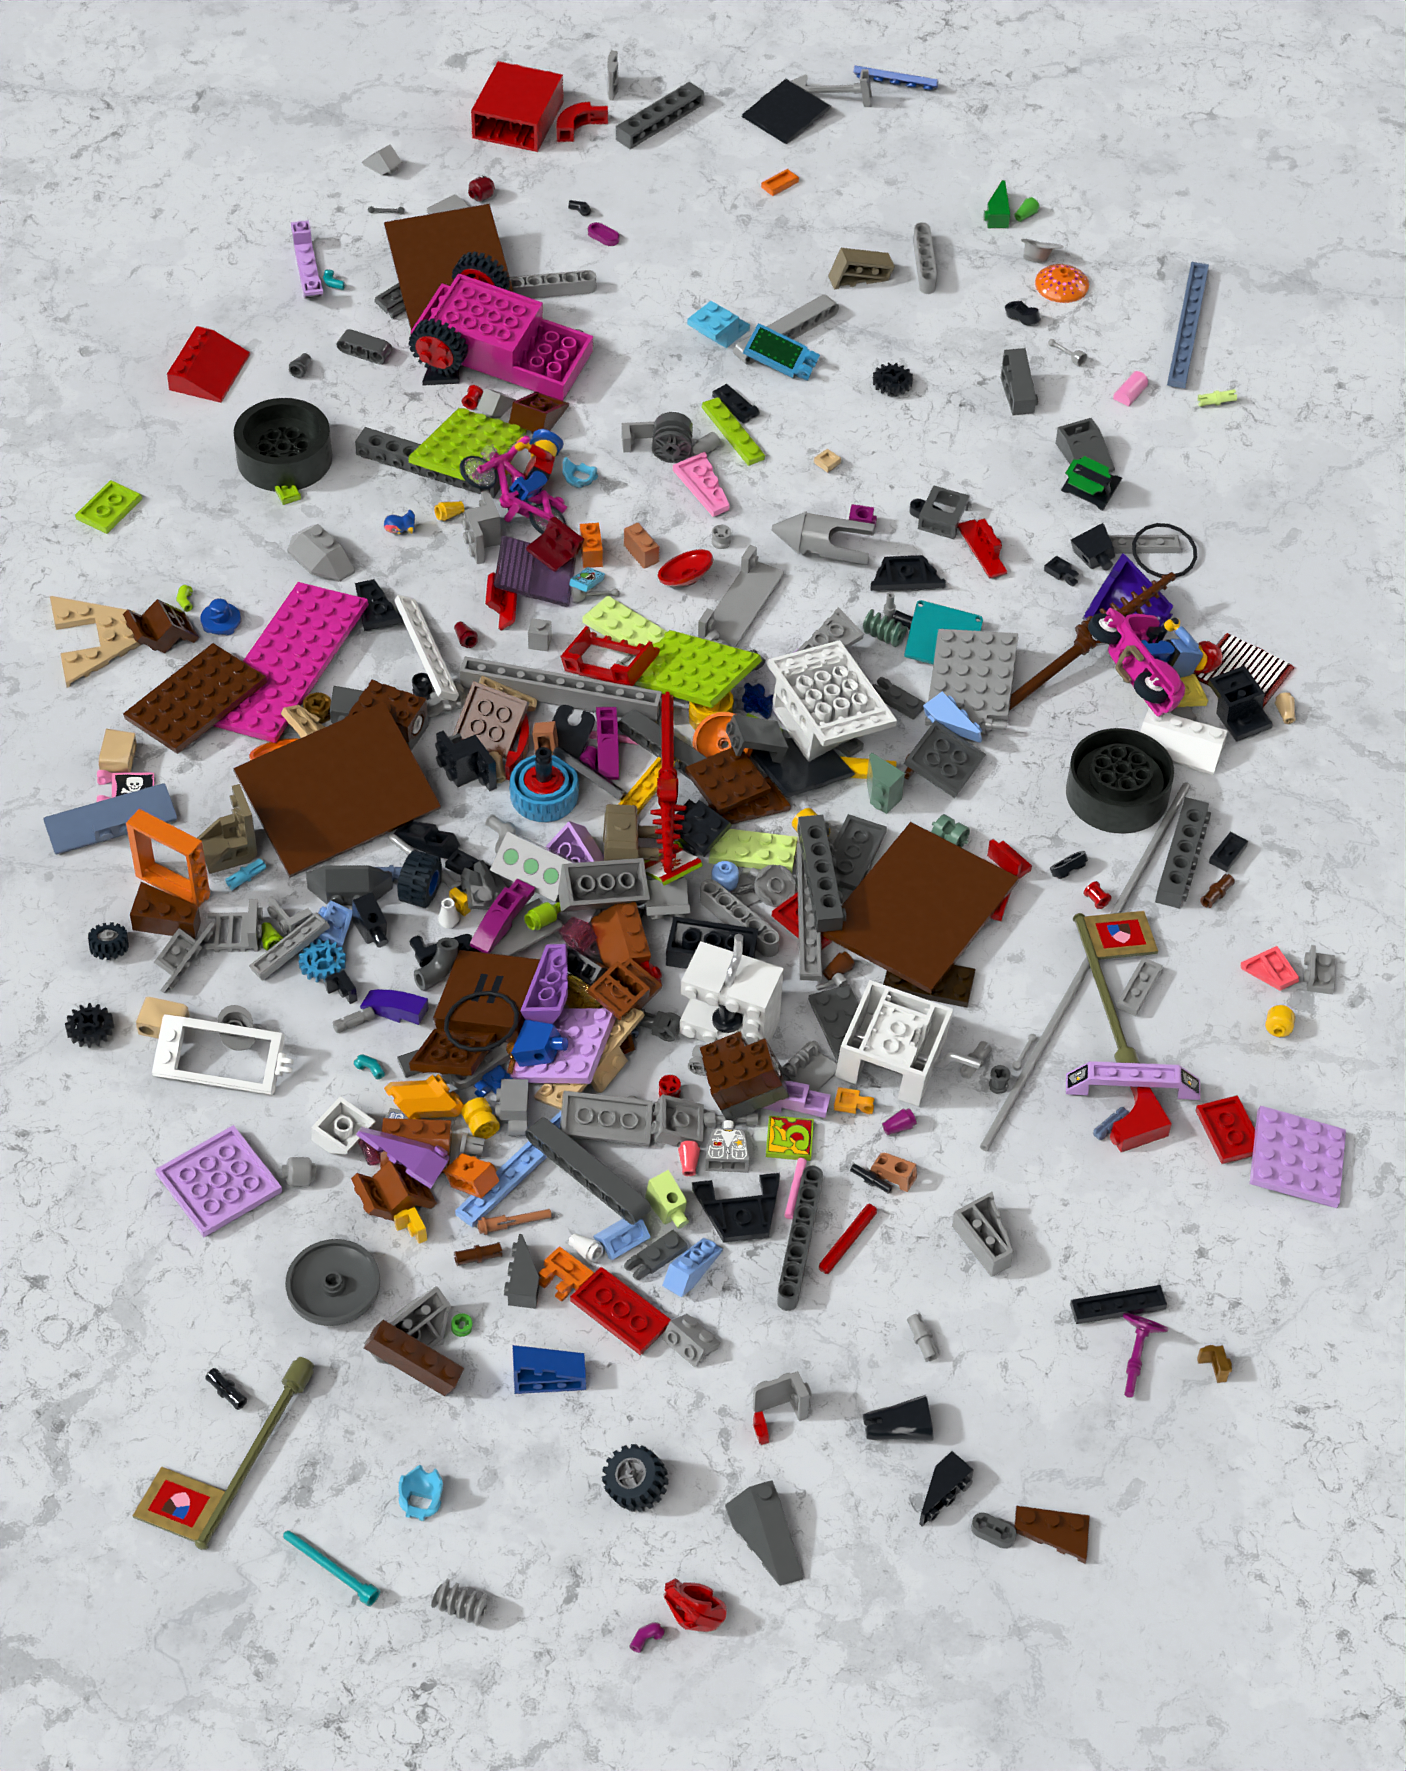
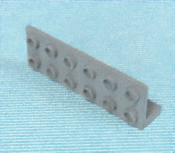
M749 545L741 558L740 573L716 609L711 610L707 608L699 619L698 638L704 639L709 633L717 630L720 638L725 640L728 646L736 648L783 577L784 571L758 562L757 547Z

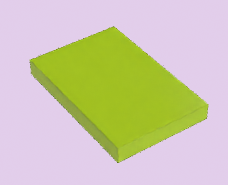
M110 480L75 514L76 520L108 534L142 500V494Z

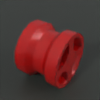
M674 1075L663 1076L659 1080V1097L663 1094L680 1098V1079Z

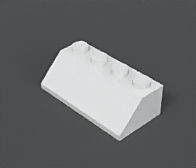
M1151 708L1148 709L1141 728V733L1152 737L1167 750L1173 764L1214 775L1228 731L1169 713L1156 716Z

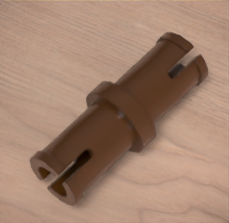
M1224 874L1201 897V904L1206 908H1211L1218 899L1225 896L1226 891L1235 883L1234 878L1230 874Z
M497 1242L485 1246L474 1245V1248L454 1251L456 1266L472 1262L479 1264L483 1260L502 1257L501 1244Z

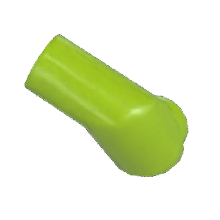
M184 584L178 589L176 601L185 612H188L193 608V605L187 599L188 596L192 595L189 592H193L191 586Z

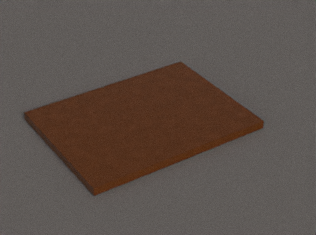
M490 204L384 222L410 330H412L440 285L443 283L451 286L454 281L452 279V271L464 254L478 252V255H480L482 252L485 253V258L490 255L492 257L491 261L494 262L496 259L499 261L498 266H504L502 271L508 272ZM510 280V287L508 291L514 292Z
M384 701L233 768L242 789L289 878L441 809V805Z
M910 822L841 905L846 910V921H843L842 930L821 932V936L931 994L1017 885L1019 877Z

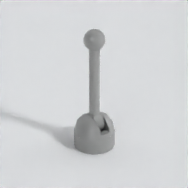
M1050 339L1048 342L1050 346H1055L1071 355L1072 362L1079 367L1087 360V354L1083 351L1071 352L1057 344L1054 339Z
M571 587L572 602L583 601L586 596L591 595L618 596L619 590L616 588L612 589V591L584 592Z

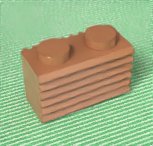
M635 523L624 528V547L634 556V559L638 561L640 566L645 569L658 563L660 546L641 524Z

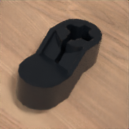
M1012 301L1005 305L1007 317L1017 318L1023 325L1036 324L1041 320L1038 308L1028 307L1022 301Z

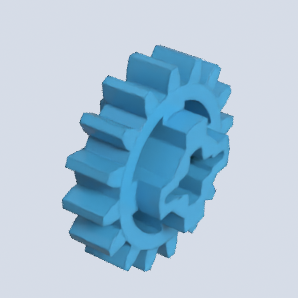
M318 939L315 945L311 942L309 948L305 947L303 953H299L298 962L302 975L307 974L308 980L314 977L317 983L320 979H323L325 982V978L346 968V955L343 953V948L337 947V942H334L332 945L329 944L328 939L325 943H321V940Z

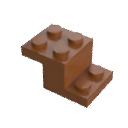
M629 958L623 965L617 960L588 989L587 993L621 1021L633 1008L642 1009L662 989V984L634 960Z
M389 1161L372 1177L356 1173L351 1178L355 1186L354 1190L364 1204V1210L371 1216L374 1215L385 1220L394 1221V1216L402 1210H409L416 1205L432 1209L437 1203L430 1189L405 1172L407 1168L403 1164H394Z

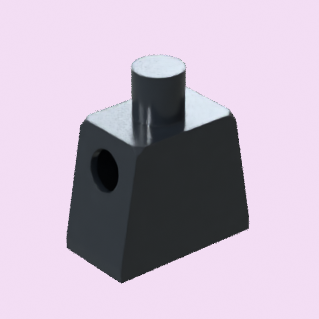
M1103 523L1071 539L1073 552L1090 569L1101 566L1106 571L1113 566L1111 559L1115 557L1114 547Z
M371 892L352 901V921L367 944L374 942L378 948L385 946L388 943L386 937L387 922L373 893Z

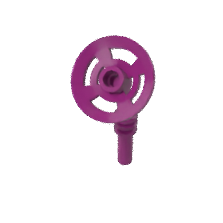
M1123 1313L1125 1320L1136 1327L1135 1333H1137L1132 1356L1127 1364L1126 1373L1128 1377L1124 1393L1126 1397L1132 1398L1134 1396L1136 1380L1141 1371L1142 1362L1140 1359L1145 1338L1149 1336V1333L1168 1332V1328L1155 1321Z

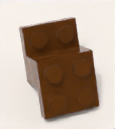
M159 599L142 615L129 609L123 613L126 625L133 632L135 641L141 645L149 646L154 651L158 650L166 653L179 638L192 643L199 639L185 612Z

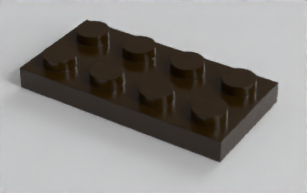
M953 965L931 994L889 971H886L883 985L926 1000L968 1008L976 969Z

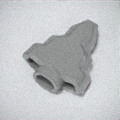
M453 681L459 694L456 701L440 699L433 687L434 691L430 694L431 700L427 702L428 718L435 717L443 711H452L455 708H462L467 697L464 694V688L459 682Z

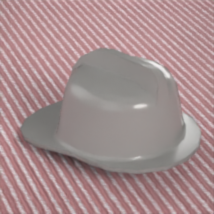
M1021 239L1025 243L1024 259L1036 263L1047 260L1053 249L1064 248L1060 244Z
M226 1006L218 1015V1023L254 1028L251 1014L242 1006ZM219 1033L222 1043L232 1050H247L255 1042L254 1038Z

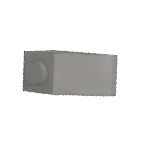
M391 144L373 153L362 163L380 175L387 172L390 175L398 170L397 165L402 163Z
M485 388L476 409L483 411L482 414L486 415V417L493 418L494 416L500 418L512 407L516 399L502 392Z

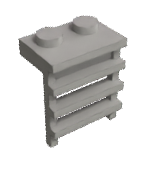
M249 899L248 912L208 913V919H216L214 944H206V950L219 952V950L228 949V952H232V949H241V952H245V949H254V952L258 951L259 938L262 937L260 920H263V908L259 907L258 899ZM242 918L241 942L233 943L234 919ZM221 919H229L227 943H220Z

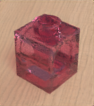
M573 916L558 931L567 946L578 948L583 952L598 938L588 922Z

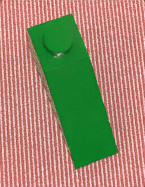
M1005 180L1000 182L987 204V210H984L983 220L987 221V228H1009L1010 209Z

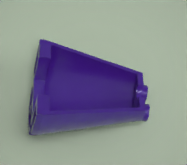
M1122 553L1082 619L1086 621L1087 617H1093L1095 614L1101 613L1099 611L1101 608L1107 612L1111 608L1110 604L1112 602L1119 608L1123 607L1124 605L1120 598L1124 597L1130 602L1133 599L1131 592L1134 591L1137 595L1143 592L1141 587L1144 585L1148 589L1152 586L1151 581ZM1159 591V598L1156 599L1153 596L1149 600L1152 605L1148 608L1144 604L1140 608L1145 615L1157 617L1160 623L1159 627H1161L1163 622L1165 623L1168 619H1171L1173 614L1170 611L1173 605Z

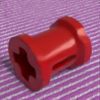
M477 385L469 386L467 395L461 400L463 406L474 410L478 406V400L481 399L483 390Z
M1097 881L1090 883L1083 893L1095 903L1097 909L1104 908L1112 898L1109 893H1105L1100 888V883Z

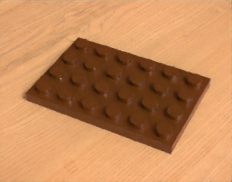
M212 643L125 711L123 716L125 720L178 754L268 681L265 675Z

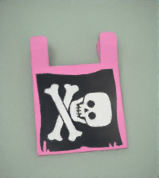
M106 770L97 771V783L99 785L112 782V798L154 786V772L111 773ZM104 795L97 796V802L110 799V797Z

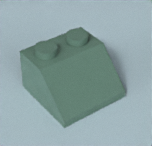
M874 753L869 755L867 772L870 804L887 814L902 800L905 773Z

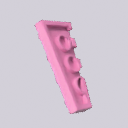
M706 452L673 465L675 474L712 517L729 511L728 500L723 489L718 484V478L713 473L711 463L708 462Z

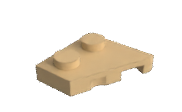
M300 705L284 707L281 715L301 738L325 728L324 725L319 723V717L309 713Z

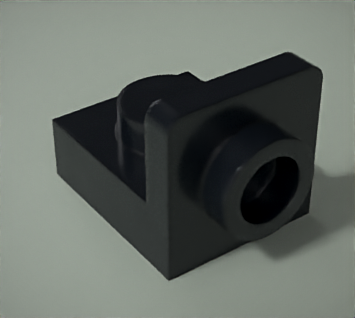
M344 970L333 973L325 978L328 994L338 990L342 998L345 997L349 1004L358 1001L356 987Z

